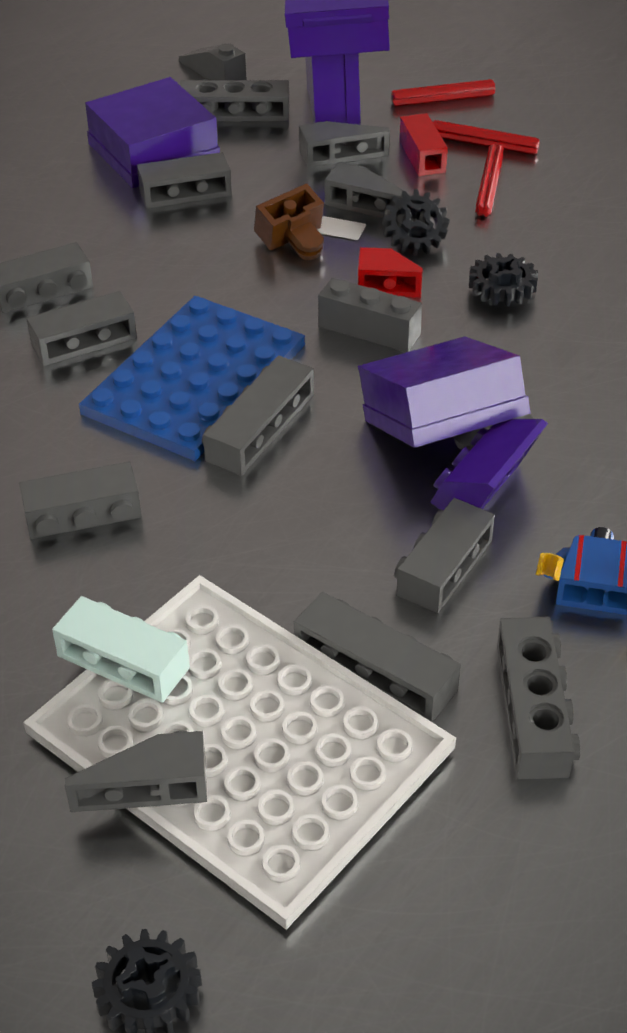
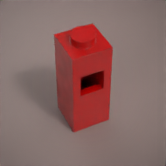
M423 113L401 116L399 142L418 176L446 173L448 147L429 115Z

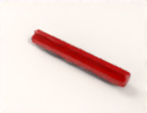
M492 79L393 90L391 92V102L396 107L492 96L495 94V83Z
M438 120L433 121L443 139L488 147L492 144L495 146L501 145L505 150L533 155L537 154L540 140L536 137Z
M492 144L488 149L475 212L478 216L484 215L487 217L492 211L503 159L504 148L501 145L495 146Z

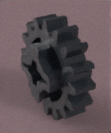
M418 189L414 190L413 196H409L406 191H402L400 199L394 196L392 197L391 204L386 205L385 216L382 221V226L386 227L384 236L393 237L392 247L398 244L402 245L401 253H405L409 248L412 249L414 256H417L419 249H423L426 254H429L431 245L439 248L441 239L445 240L450 222V219L445 217L447 208L438 207L440 203L439 198L431 201L429 199L430 192L428 191L424 196H419ZM396 216L399 217L398 222L401 224L400 227H398V225H397ZM432 217L435 222V229L433 228L434 223L430 220Z
M497 253L496 258L485 255L484 261L477 259L475 260V266H470L468 287L473 289L472 294L474 296L482 295L481 301L483 302L490 300L493 301V305L504 302L506 306H510L511 301L522 304L523 298L531 299L532 293L537 291L538 270H533V263L525 264V258L517 259L513 254L502 257L500 253Z
M142 929L140 940L135 942L127 934L123 935V948L118 950L115 947L108 946L106 954L109 963L97 962L95 965L98 979L92 981L94 997L98 998L96 1005L99 1015H107L109 1028L113 1031L122 1024H125L126 1033H137L138 1029H145V1033H155V1028L161 1026L165 1032L174 1033L172 1020L177 1017L181 1021L188 1022L190 1014L187 1004L199 1005L200 1002L199 989L197 987L202 986L200 969H196L198 966L195 952L186 953L185 941L182 938L169 944L168 934L165 930L159 933L157 939H150L147 929ZM175 992L173 997L168 1001L170 994Z

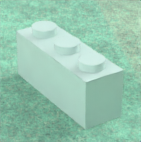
M83 596L74 603L52 629L58 657L162 703L190 668L187 640L182 639L176 633L165 632L151 626L138 617H130L118 612L103 602H95Z

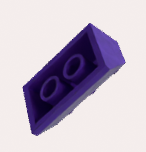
M510 419L492 425L489 430L485 427L481 428L470 442L474 447L471 450L464 447L453 461L452 465L456 468L453 471L446 468L435 481L433 486L438 491L430 503L439 510H445L452 499L456 498L483 509L520 465L548 423L543 419Z

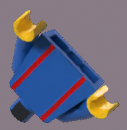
M595 528L590 536H575L571 547L562 548L556 554L541 553L535 575H544L549 579L559 581L555 605L627 615V541L613 540V532L608 528Z

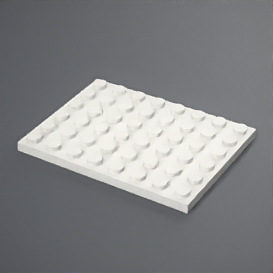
M199 575L145 620L151 626L165 632L176 633L182 639L187 640L190 668L163 703L86 669L26 719L23 724L25 732L77 772L157 734L174 733L176 731H203L207 802L126 809L287 930L455 749L456 737Z

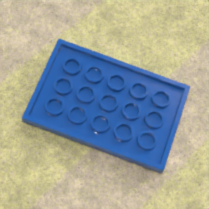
M194 296L79 403L80 415L196 461L204 453L202 437L206 428L213 425L219 419L228 405H232L242 394L244 388L251 385L260 375L262 369L265 366H269L278 355L292 360L305 346V335L205 298Z

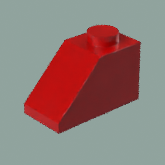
M360 247L358 285L375 288L396 296L421 298L422 267L392 248Z

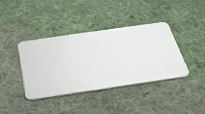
M322 216L321 228L317 230L320 234L358 240L366 224Z

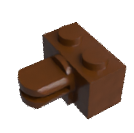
M306 183L256 205L254 231L270 251L289 243L303 260L316 259L321 255L324 237L317 230L321 228L324 202Z

